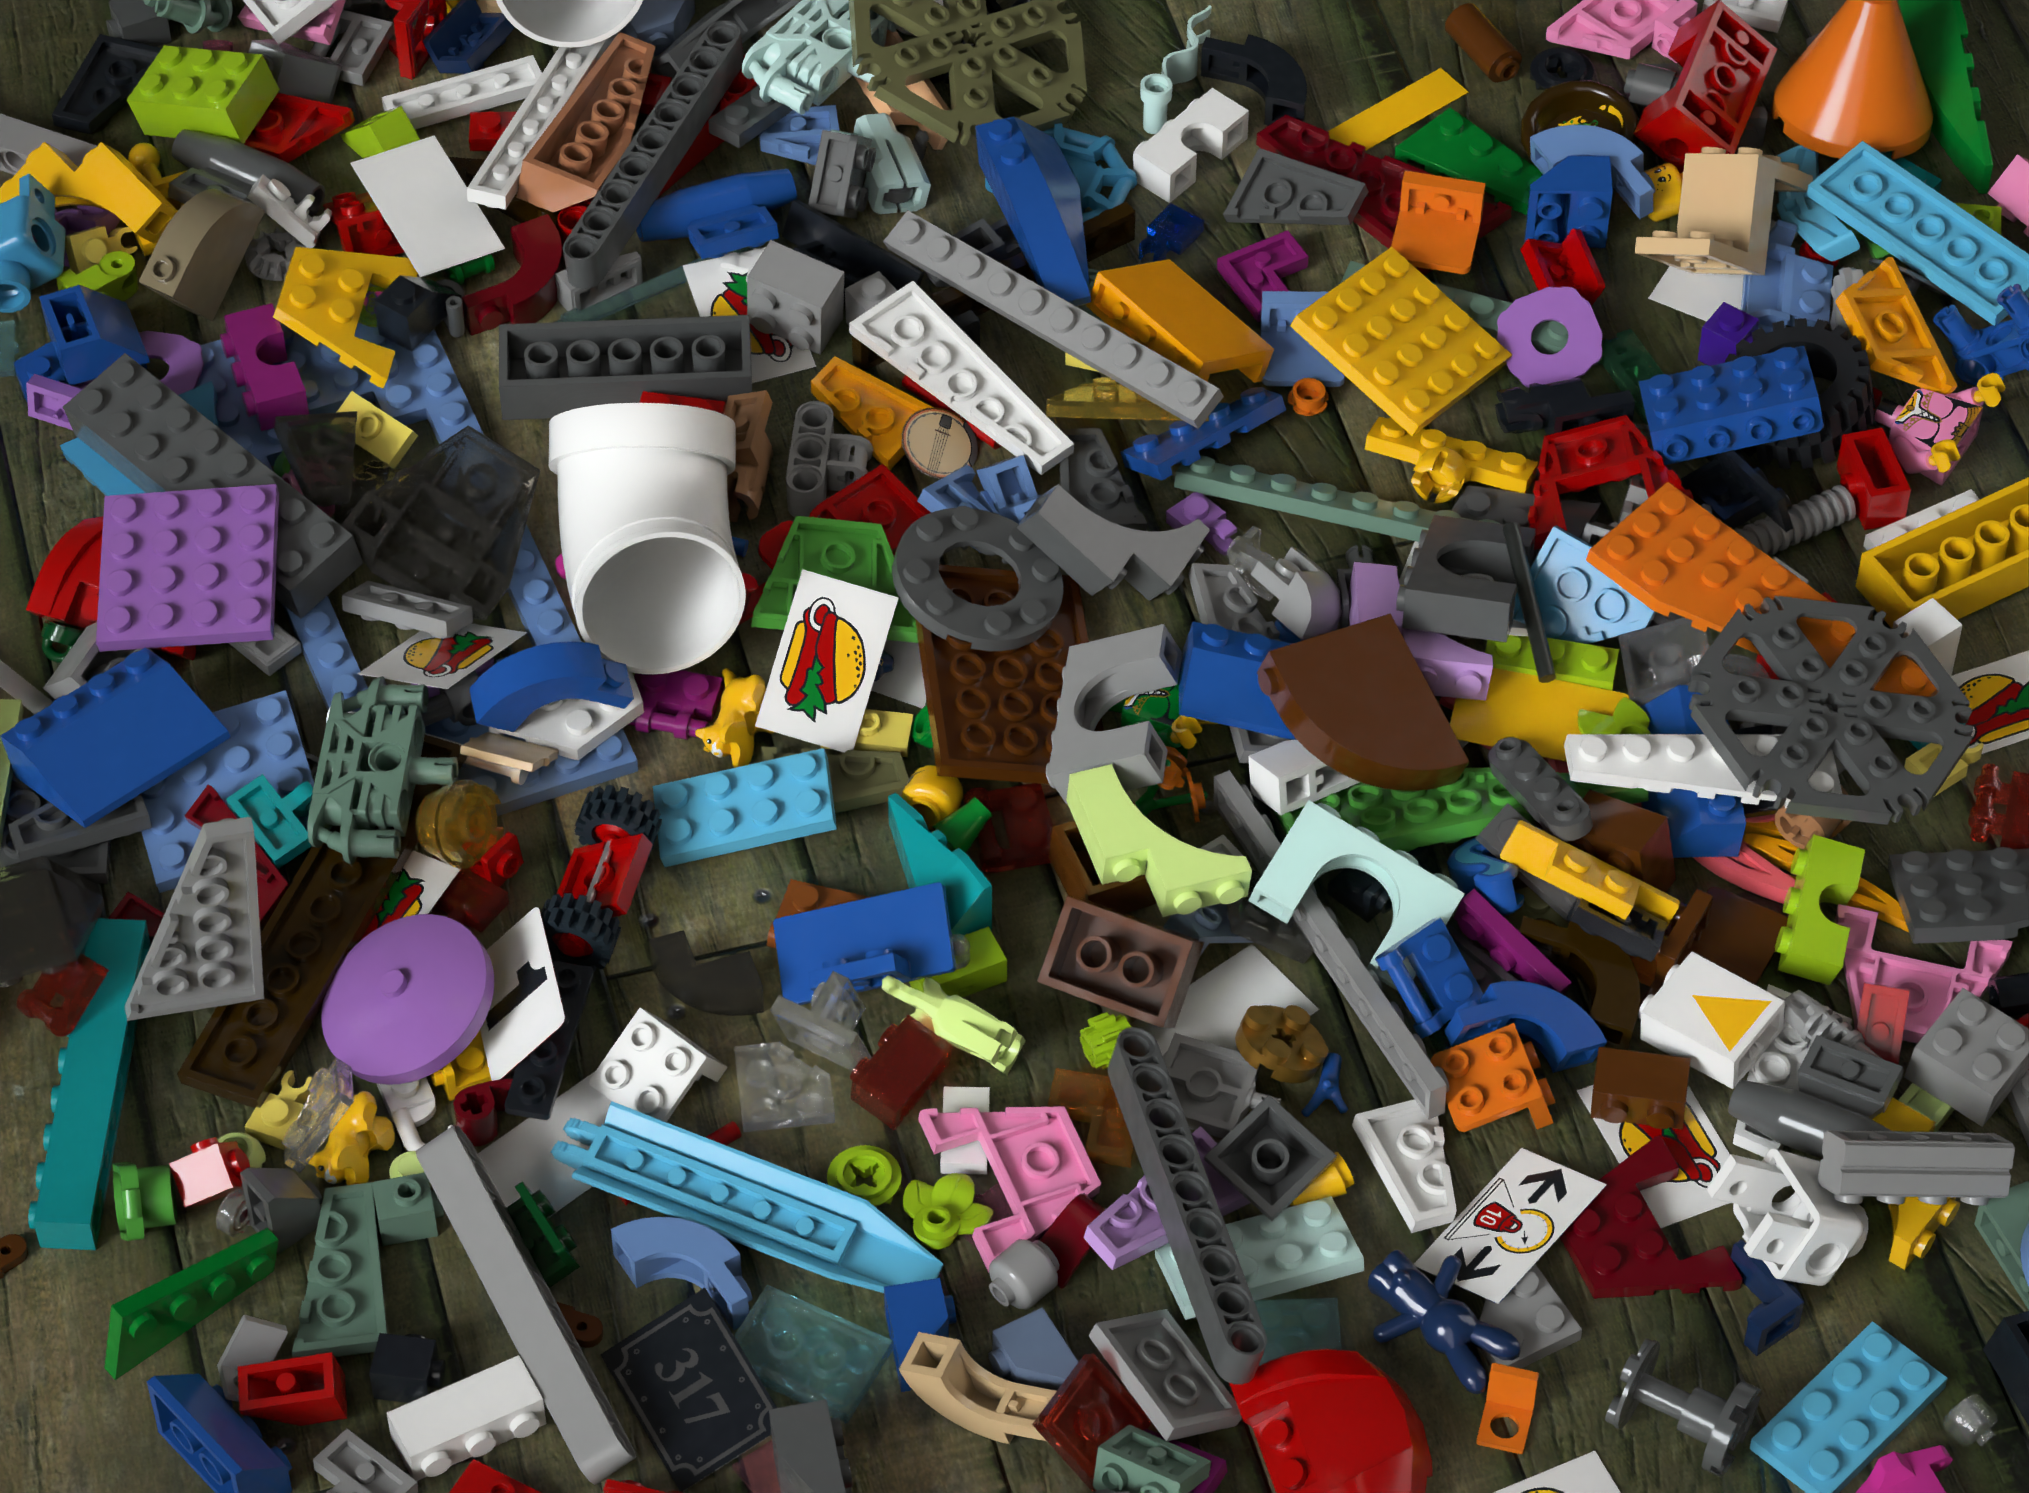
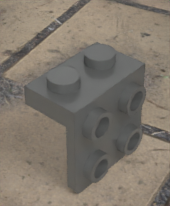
M822 130L808 206L821 213L857 219L858 212H864L868 199V188L863 187L866 171H872L876 157V148L871 147L872 139L854 134L847 135Z

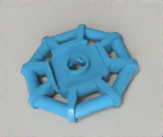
M1062 123L1054 124L1053 128L1043 131L1056 139L1080 186L1083 222L1107 209H1112L1124 203L1129 191L1137 185L1135 171L1128 168L1115 148V140L1108 135L1102 137L1064 128ZM1105 160L1109 168L1103 169L1101 165L1098 167L1095 162ZM985 178L986 189L989 192L993 193L987 179ZM1103 186L1113 187L1108 199L1099 194ZM1087 207H1090V208L1093 210V211L1084 213L1085 208H1087Z

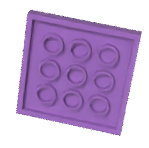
M269 484L105 496L96 644L99 651L273 640L279 491L277 485Z

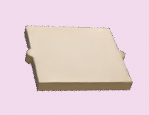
M486 732L477 738L471 737L470 741L461 745L460 754L529 772H533L542 766H549L550 762L558 758L559 753L558 749Z

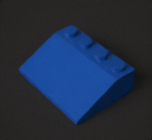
M146 647L128 655L124 661L106 672L93 676L86 684L68 695L57 698L50 706L30 718L19 721L15 727L0 735L15 777L84 828L231 738L226 727L173 667Z

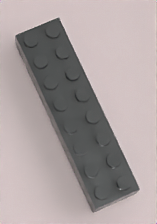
M126 353L63 406L75 436L145 493L276 484L279 491L275 598L300 619L363 564L355 539L350 532Z

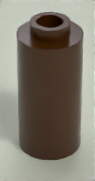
M1465 3L1457 7L1448 16L1445 23V31L1492 82L1508 81L1518 73L1522 61L1521 54L1475 4Z

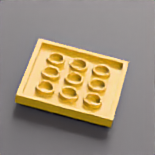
M1392 246L1296 315L1290 325L1411 436H1414L1499 371L1512 356L1507 349Z

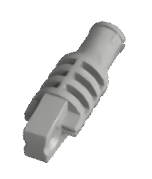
M1800 990L1793 992L1784 999V1020L1805 1042H1810V1045H1812L1816 1035L1881 1058L1864 1044L1865 1040L1862 1033L1858 1030L1852 1031V1025L1848 1022L1842 1023V1017L1838 1014H1833L1832 1009L1828 1006L1822 1005Z

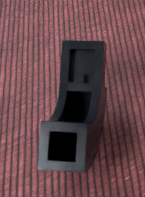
M1249 34L1244 45L1209 37L1205 38L1201 52V76L1244 85L1256 91L1265 101L1264 125L1269 126L1284 115H1289L1305 122L1307 83L1301 67L1289 53L1268 40Z

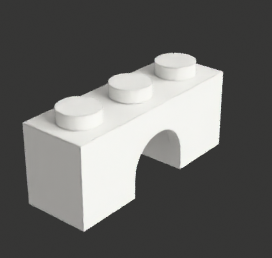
M1211 88L1200 98L1194 99L1186 110L1175 119L1168 120L1159 132L1148 141H1143L1137 146L1133 153V171L1137 175V183L1168 203H1171L1196 182L1197 153L1194 151L1209 152L1223 160L1248 139L1249 110L1214 88Z

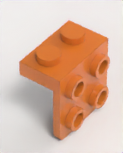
M1405 170L1402 180L1400 211L1391 246L1414 267L1457 274L1469 273L1482 221L1486 183Z
M1514 1023L1432 1056L1431 1063L1433 1066H1439L1447 1077L1449 1092L1446 1093V1104L1457 1130L1466 1132L1525 1108L1529 1109L1537 1130L1554 1123L1548 1106L1556 1103L1546 1077L1540 1080L1536 1079L1533 1070L1541 1067L1532 1042L1529 1041L1522 1044Z

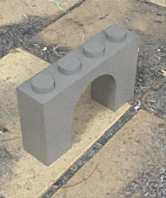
M1164 624L1069 646L1067 663L1062 670L1063 686L1061 698L1057 700L1058 716L1056 727L1051 734L1050 762L1046 765V777L1049 785L1054 789L1056 788L1066 804H1068L1066 799L1070 774L1110 764L1113 765L1124 791L1163 783L1168 749L1150 721L1106 731L1094 730L1101 717L1121 700L1136 694L1178 685L1182 652Z

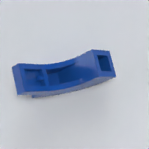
M556 642L519 651L494 664L469 688L476 724L515 732L535 710L551 702L564 699H585L625 709L634 699L626 664L603 659L599 645L586 642Z

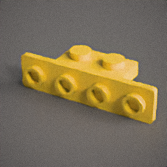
M1523 820L1517 822L1500 853L1501 859L1626 920L1635 905L1668 922V926L1679 908L1680 901L1677 898Z

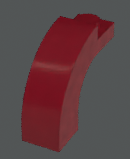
M549 214L511 227L513 255L521 266L515 275L502 283L462 297L465 326L471 336L494 329L501 324L536 323L549 313L558 301L555 274L564 270L563 253L559 231Z

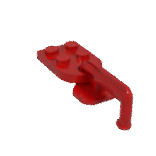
M881 464L819 503L811 511L809 517L882 524L892 553L895 556L900 539L909 526L931 512L917 502L918 498L884 464ZM794 521L780 523L763 534L759 541V555L772 570ZM742 573L746 589V600L738 625L752 618L755 606L758 604L766 584L765 582L758 586L757 580L747 573Z

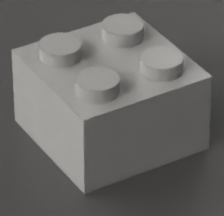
M770 240L747 276V315H749L750 324L762 333H773L789 340L798 349H810V351L821 355L843 320L844 271Z
M1962 988L1915 1046L1904 1078L1983 1127L2029 1069V1029L1965 988Z

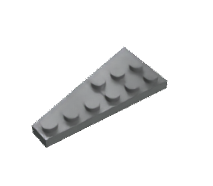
M251 816L237 819L226 818L218 822L203 824L124 1006L127 1021L264 999L255 837Z

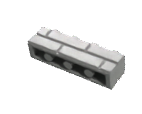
M1827 1130V1132H1824L1823 1159L1820 1161L1818 1182L1820 1186L1834 1194L1835 1200L1849 1204L1862 1203L1863 1196H1876L1878 1201L1888 1204H1904L1905 1197H1918L1919 1201L1933 1205H1945L1947 1197H1960V1201L1964 1203L1983 1206L1988 1205L1989 1198H2005L2008 1196L2011 1180L2009 1169H2012L2015 1147L2012 1142L1996 1133Z

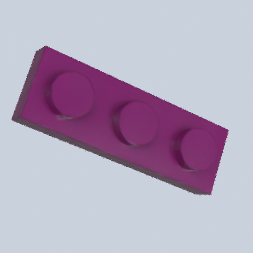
M1473 889L1461 899L1454 919L1458 922V926L1465 936L1471 940H1477L1490 952L1493 961L1504 970L1510 971L1519 981L1539 984L1566 995L1571 981L1484 897Z

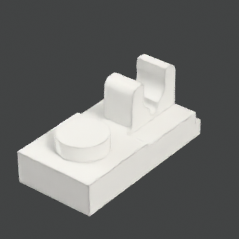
M263 174L254 183L247 198L265 210L267 215L304 246L313 248L317 243L320 231L330 221L332 211L327 208L322 215L311 217L308 215V208L315 199L312 194L306 195L296 205L294 199L290 197V191L283 183L276 179L270 180Z

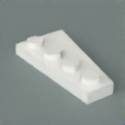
M1768 984L1767 992L1782 1000L1791 995L1787 991ZM1833 1011V1014H1838L1842 1017V1023L1848 1022L1851 1025V1018ZM1784 1020L1783 1030L1751 1067L1747 1081L1799 1091L1798 1070L1811 1047L1810 1042H1805ZM1737 1119L1733 1139L1734 1145L1762 1157H1765L1773 1148L1778 1150L1784 1148L1785 1145L1777 1143Z

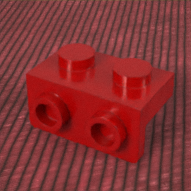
M1571 229L1562 244L1528 238L1520 249L1538 291L1546 287H1572L1592 307L1605 288V282L1580 229Z

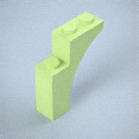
M1112 764L1069 775L1066 801L1102 885L1116 881L1128 882L1137 876L1145 875L1162 917L1174 914H1190L1199 908L1219 903L1231 904L1241 898L1248 897L1252 869L1246 856L1225 855L1199 849L1164 832L1145 817L1133 804L1124 791Z

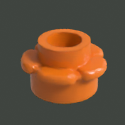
M1314 378L1298 380L1288 394L1289 405L1293 406V410L1303 416L1320 414L1328 405L1326 401L1329 399V395L1325 386Z

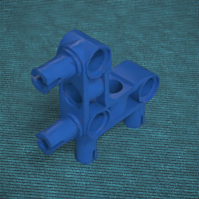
M2019 284L2005 288L1998 295L1997 302L2003 306L2012 319L1998 323L1996 326L1992 325L1980 330L1973 329L1959 313L1955 305H1950L1949 308L1947 306L1942 308L1934 316V324L1941 329L1952 344V354L1957 360L1955 372L1962 381L1977 386L1979 379L1990 373H1997L2004 380L2008 374L2024 369L2029 371V298Z

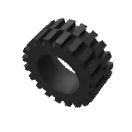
M1806 318L1795 319V326L1785 328L1784 321L1772 323L1773 331L1767 334L1762 327L1752 332L1753 342L1749 343L1742 339L1736 345L1737 355L1729 353L1725 363L1743 356L1753 357L1772 353L1784 347L1795 348L1805 346L1813 377L1824 378L1833 381V383L1825 392L1819 395L1824 424L1822 430L1816 433L1742 448V451L1749 457L1757 452L1758 461L1768 466L1773 458L1778 459L1779 468L1791 469L1792 461H1801L1802 469L1814 467L1813 459L1821 457L1825 464L1835 461V451L1840 449L1842 435L1867 430V425L1872 426L1875 418V401L1866 350H1862L1861 342L1855 335L1848 339L1847 329L1838 325L1831 332L1828 321L1817 319L1814 327L1807 326Z

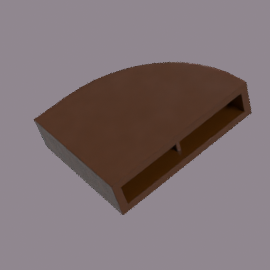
M1391 614L1268 651L1257 671L1258 682L1262 692L1270 697L1276 711L1293 736L1321 762L1351 779L1384 789L1400 791L1427 790L1456 783L1469 763L1466 754Z

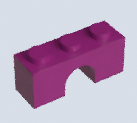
M272 303L224 315L227 333L220 334L225 357H233L235 360L234 363H231L237 388L244 386L246 392L242 393V399L247 416H256L261 431L310 419L306 390L295 361L281 365H272L287 360L284 333L280 322L273 318L275 309Z

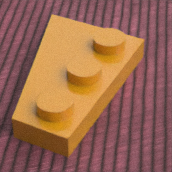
M836 356L810 381L811 393L820 402L830 406L833 410V416L852 435L862 436L867 439L873 446V457L880 464H884L889 470L905 455L902 445V431L906 421L919 410L934 408Z

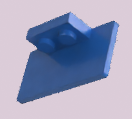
M940 882L776 918L773 921L783 1002L788 1007L881 988L882 979L887 975L904 983L956 970L945 886Z

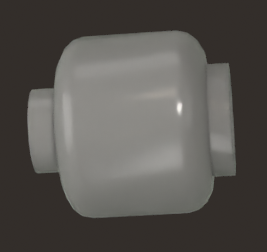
M1019 1239L990 1263L989 1275L992 1281L989 1284L990 1292L1003 1306L1011 1304L1018 1309L1028 1310L1057 1286L1059 1262L1054 1253L1043 1242Z

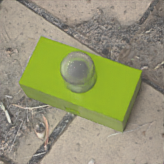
M989 926L966 935L952 934L956 970L928 977L934 979L946 995L965 997L1006 982L1007 958ZM925 978L909 981L911 988L924 993L923 982Z

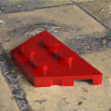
M277 93L244 144L289 163L352 125L355 118L352 108Z

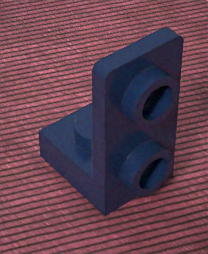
M1740 1239L1733 1244L1731 1259L1743 1278L1742 1282L1763 1302L1749 1314L1744 1344L1755 1356H1758L1799 1327L1804 1301L1793 1284L1776 1279L1763 1260L1749 1257L1743 1248L1746 1243Z

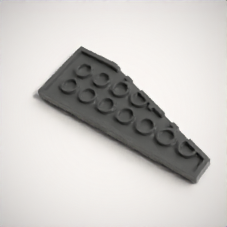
M2000 847L1987 851L1955 849L1939 853L1910 851L1905 854L1889 855L1888 872L1913 944L2005 940L2017 937L2019 928L2029 926V849Z

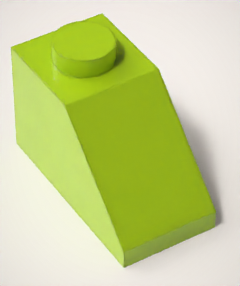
M402 106L372 115L340 134L343 141L363 159L420 140Z

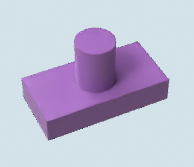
M34 374L26 383L28 416L73 430L63 406L94 379L71 386Z

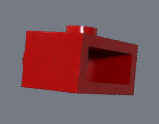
M1883 427L1842 435L1836 469L1841 478L1840 484L1849 491L1855 501L1856 513L1864 530L1885 527L1905 518L1911 488Z

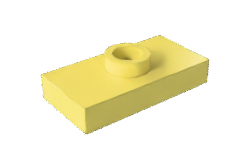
M351 391L330 420L339 428L342 436L392 469L396 468L418 437L413 430L353 391Z
M865 709L854 750L900 752L902 757H908L914 714Z

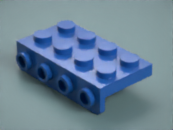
M1805 346L1795 348L1784 347L1772 353L1753 357L1743 356L1726 363L1712 366L1701 365L1689 371L1671 375L1660 374L1648 380L1638 381L1653 450H1656L1662 456L1664 465L1816 433L1822 430L1824 426L1819 396Z

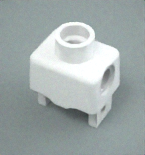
M1774 1148L1766 1154L1762 1161L1730 1154L1706 1190L1712 1199L1734 1203L1733 1212L1744 1231L1742 1236L1746 1242L1743 1247L1749 1257L1763 1260L1776 1279L1816 1286L1826 1285L1844 1260L1855 1256L1862 1249L1868 1233V1217L1866 1212L1859 1204H1849L1835 1200L1832 1192L1820 1186L1818 1182L1820 1161ZM1791 1185L1795 1190V1193L1785 1201L1772 1202L1774 1195L1782 1188Z

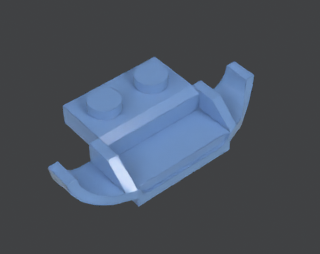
M1777 220L1769 232L1765 276L1744 275L1741 310L1758 318V329L1762 327L1766 334L1773 331L1772 323L1784 321L1785 327L1786 325L1793 327L1795 326V319L1806 318L1807 326L1814 327L1817 319L1828 321L1829 323L1830 289L1832 287L1833 265L1795 255V248H1792L1791 245L1797 231V225L1782 220Z

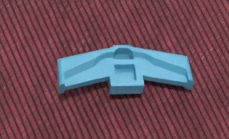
M1799 144L1778 154V157H1781V162L1798 164L1799 171L1812 175L1813 181L1819 176V153ZM1778 191L1779 203L1777 204V210L1782 221L1797 225L1796 232L1817 254L1833 262L1859 250L1860 244L1854 233L1848 230L1834 214L1809 198L1807 192Z

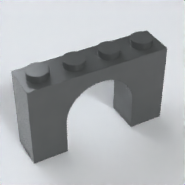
M1434 515L1429 529H1422L1419 547L1414 548L1411 566H1407L1404 585H1400L1398 590L1396 610L1403 611L1402 628L1507 642L1513 625L1517 584L1515 583L1502 529L1505 524ZM1520 527L1529 567L1531 568L1534 557L1536 529ZM1485 574L1492 577L1494 581L1469 578L1461 575Z

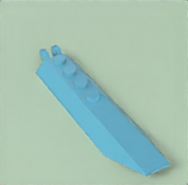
M613 1101L610 1103L604 1125L602 1124L601 1127L576 1118H570L564 1126L563 1130H565L567 1136L590 1146L588 1150L573 1144L570 1145L567 1142L558 1141L550 1152L558 1162L577 1169L572 1174L573 1179L670 1217L702 1224L716 1231L724 1238L829 1279L884 1293L885 1286L936 1279L943 1268V1263L868 1200Z

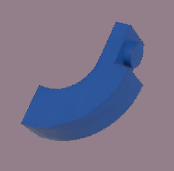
M1525 981L1491 983L1480 1001L1473 1000L1459 1006L1444 1030L1450 1045L1454 1046L1514 1023L1520 1038L1528 1042L1531 1041L1542 1052L1553 1073L1593 1062L1598 1056V1048L1604 1047L1607 1043L1598 1025L1578 1004L1551 988Z

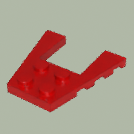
M1627 415L1544 436L1538 465L1539 480L1535 481L1533 489L1535 496L1534 505L1530 506L1528 513L1529 528L1536 529L1534 550L1542 548L1553 526L1557 525L1567 531L1559 494L1580 492L1590 486L1610 481H1623L1630 476L1642 473L1648 498L1667 482L1694 500L1692 492L1689 489H1684L1680 478L1673 469L1668 470L1664 465L1662 456L1656 450H1651L1645 436Z

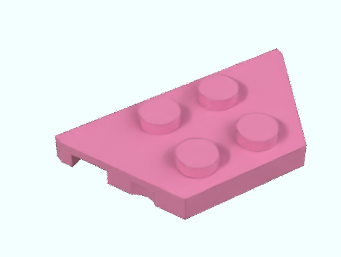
M1582 0L1547 27L1546 40L1556 44L1630 60L1652 42L1655 19L1673 6L1677 0Z

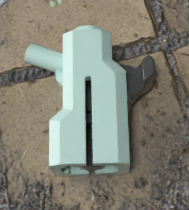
M885 113L867 114L856 119L853 133L831 129L832 132L847 135L854 134L872 139L871 147L876 148L875 163L871 172L866 171L863 187L868 188V200L874 212L878 214L897 213L898 208L900 212H907V210L913 212L926 206L931 187L921 164L929 141L926 131L919 130L915 138L910 140L908 136L897 132L891 117Z

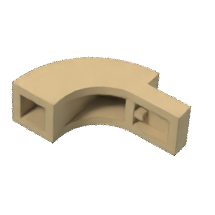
M918 1332L899 1368L901 1375L912 1390L935 1411L975 1434L1001 1443L1010 1444L1014 1435L1047 1441L1066 1404L1060 1391L1011 1382L987 1371L970 1357L961 1340Z

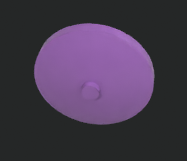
M434 914L412 915L394 920L374 930L357 943L344 957L324 997L321 1014L322 1029L330 1051L352 1074L377 1084L393 1085L408 1083L422 1079L442 1069L459 1056L472 1042L488 1015L495 983L494 970L489 954L468 928L456 920Z

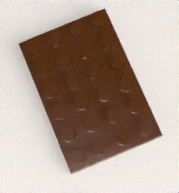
M939 564V573L944 584L956 596L972 604L982 606L1003 605L1014 599L1019 592L1018 578L1015 571ZM1062 575V603L1051 627L1039 639L1020 648L1005 651L971 649V642L960 640L950 635H947L945 640L929 631L916 620L937 776L1049 784L1046 777V765L1050 762L1052 751L1051 734L1055 730L1057 722V700L1061 698L1063 686L1062 670L1067 663L1069 646L1089 642L1080 587L1069 575ZM1102 718L1097 723L1094 731H1104Z

